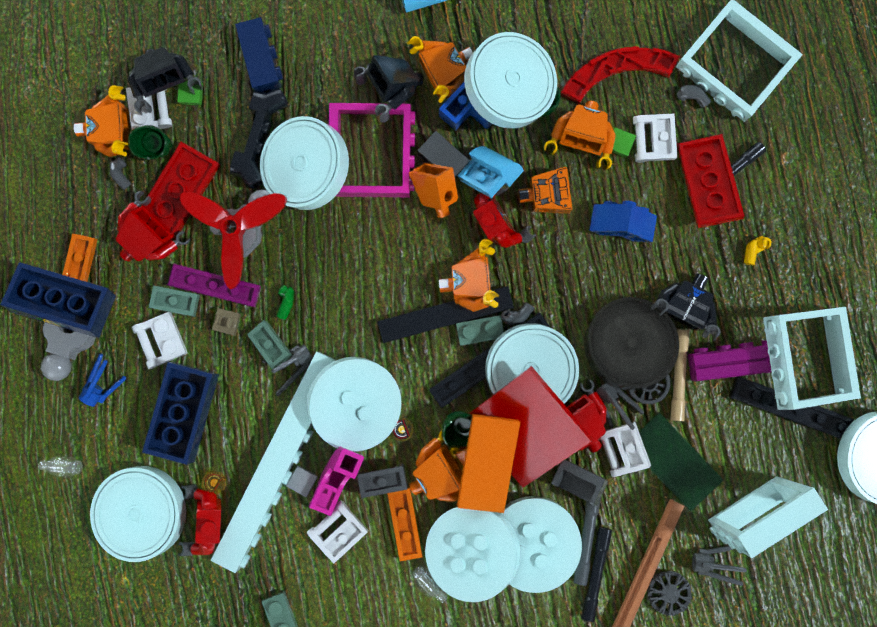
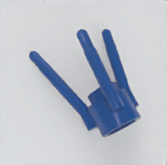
M103 354L98 355L89 378L78 397L80 401L91 407H94L97 402L103 403L126 380V377L123 376L106 392L101 393L103 389L97 385V382L108 363L107 360H104L100 366Z

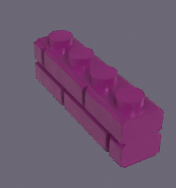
M767 340L761 341V346H754L753 342L740 343L739 348L731 349V345L716 346L717 351L708 352V347L694 349V354H688L687 356L691 381L772 372Z

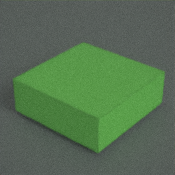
M185 80V82L179 84L177 99L179 104L202 105L203 90H201L199 85L192 86L195 92L194 95L189 90L188 81Z
M615 127L616 137L612 152L627 158L636 135Z

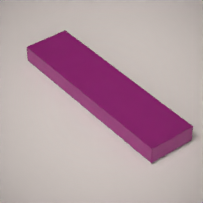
M173 264L167 284L168 286L255 308L261 290L260 285L241 280L235 289H229L221 275Z

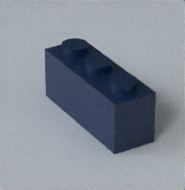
M261 17L235 24L253 90L265 93L276 88H282L280 80L284 78L280 66L276 67L275 59L278 58L275 46L270 44L269 38H272V32L269 24L265 25Z

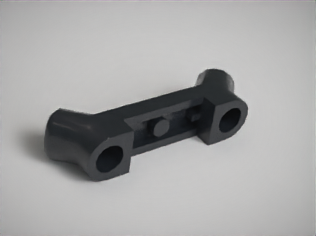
M279 88L268 93L258 90L254 92L249 109L256 116L244 153L235 151L231 161L230 174L241 177L247 188L254 189L263 184L260 169L256 162L258 156H261L264 147L263 140L265 134L268 135L271 129L270 118L271 115L288 107V101Z

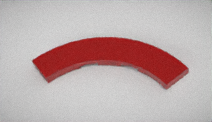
M639 46L611 50L593 58L577 70L565 84L560 94L579 105L585 95L596 84L618 73L647 71L669 78L680 56L659 48H639Z

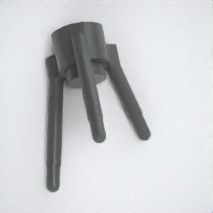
M305 344L289 349L292 354L291 358L272 369V373H276L292 363L296 367L301 365L276 392L277 396L285 391L309 367L313 357Z
M608 381L595 391L603 403L609 404L612 402L631 430H634V425L616 400L619 397L617 393L641 415L644 414V411L619 388L617 383L613 385L611 381ZM607 409L606 420L609 427L613 428V423Z
M730 546L699 549V553H693L692 569L694 572H698V575H707L743 586L742 581L711 571L720 569L745 573L747 569L715 564L714 557L709 556V554L734 550Z

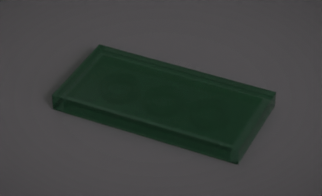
M658 412L639 430L651 463L649 469L690 512L723 481L719 474L661 413Z

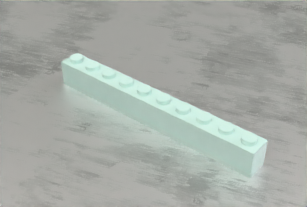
M316 351L211 559L212 562L234 573L240 568L244 569L251 557L248 553L251 547L255 548L261 538V535L258 533L262 526L266 527L272 516L269 511L272 505L276 506L282 496V493L279 491L283 484H288L293 474L290 472L293 463L297 464L303 454L300 451L303 443L307 444L312 437V424L307 412V397L310 386L317 374L324 367L336 361L335 359Z

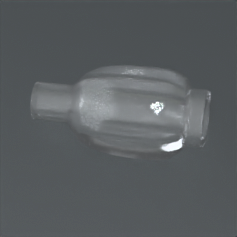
M55 456L50 458L49 461H40L38 467L40 470H47L52 476L70 478L75 474L81 473L82 462L72 456Z
M422 565L418 566L411 574L414 577V585L425 596L436 597L440 603L445 602L448 596L433 580L428 568H424Z

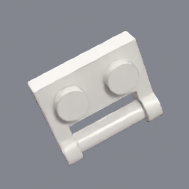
M126 88L132 129L142 125H153L159 129L172 127V120L168 115L166 90L156 93L160 119L155 121L152 95L146 98L143 96L144 100L151 105L152 112L149 113L146 107L143 106L141 108L143 115H141L134 108L137 99L133 97L131 88Z
M674 114L638 115L633 117L637 145L635 162L675 160L677 158ZM644 124H650L652 152L646 153Z
M166 312L131 327L133 333L137 334L147 359L146 365L148 369L155 368L188 354L171 312ZM150 328L162 355L158 358L155 356L145 331Z
M632 422L635 427L634 430H631L625 424L607 429L606 433L599 438L611 466L610 473L612 477L647 469L651 466L636 422ZM614 436L625 466H620L610 437Z
M340 500L336 504L332 515L326 516L315 528L311 527L307 534L334 564L369 530L350 511L349 507ZM343 515L347 520L324 540L321 534Z

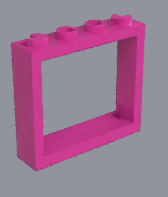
M329 103V125L340 134L341 114H376L375 108L378 104H387ZM402 104L397 109L389 111V115H404L403 185L342 186L335 197L410 198V191H414V185L409 172L410 169H415V155H411V147H415V133H411V125H415V111H411V104Z

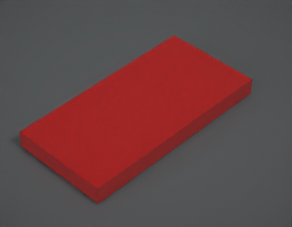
M723 134L677 143V151L697 228L744 219L745 215Z
M182 141L149 192L148 196L151 197L150 204L143 206L174 236L172 240L176 239L177 234L182 230L191 215L182 206L180 195L184 192L203 195L220 167L218 162Z

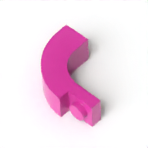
M342 446L338 447L330 457L318 480V486L309 504V508L331 516L345 484L350 478H356L364 456Z

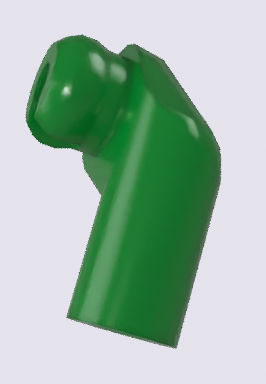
M282 285L278 295L284 298L276 316L286 320L293 306L294 290L292 287Z

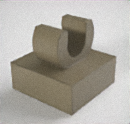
M218 308L212 330L236 336L241 314Z

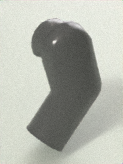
M697 85L682 86L677 92L679 100L695 99L701 108H704L711 102L702 88Z
M121 157L111 160L109 163L110 176L124 191L132 184L122 173V169L126 167V162Z
M525 302L519 311L504 310L501 318L507 325H520L525 322L535 308Z

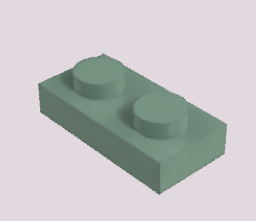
M153 285L148 308L195 317L200 295Z
M501 315L456 323L460 346L495 340L504 332Z
M263 320L247 334L271 369L279 366L292 356L268 321Z
M285 591L261 601L271 627H298Z

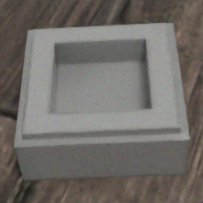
M298 465L286 487L307 497L318 476Z

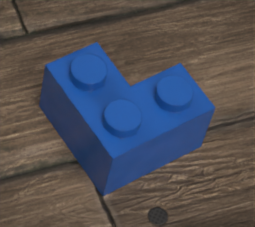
M463 82L439 108V117L456 131L471 115L487 130L492 123L484 119L474 109L467 96L465 82Z
M604 201L603 204H594L589 231L601 236H621L633 242H653L657 215L650 213L648 208L636 206L637 203L633 201H623L622 204Z

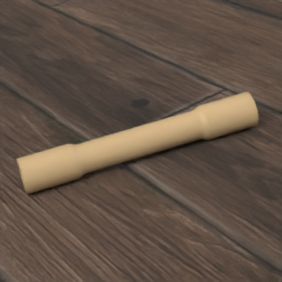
M675 330L674 384L670 420L684 421L685 419L684 398L689 330Z

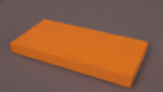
M472 414L457 501L458 508L504 513L520 427L519 420Z

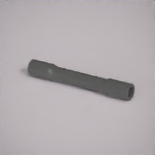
M586 501L585 520L581 538L582 552L573 583L587 586L590 556L600 501L597 506H593Z

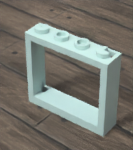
M730 0L679 61L676 68L684 73L682 76L690 78L704 92L714 97L713 99L717 104L729 109L732 116H737L745 122L755 113L803 54L735 0ZM724 18L784 65L751 105L747 104L691 59Z
M846 307L763 318L778 410H795L861 398ZM823 317L835 394L798 400L786 321Z
M776 476L708 519L712 526L709 529L716 539H720L723 544H728L731 549L735 548L740 554L744 553L753 558L828 509L815 488ZM781 502H786L785 504H783L776 510L772 511L765 517L761 518L754 524L750 525L743 531L739 530L740 528L747 525L748 523L758 518L759 516L769 511Z

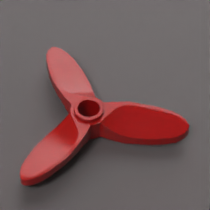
M184 192L180 195L182 206L193 217L206 225L220 229L222 233V273L224 282L229 289H235L240 283L243 270V235L245 231L261 226L279 214L287 203L285 195L273 193L257 198L246 204L234 216L215 201L200 194ZM234 221L236 223V230L232 233L229 227L231 222Z

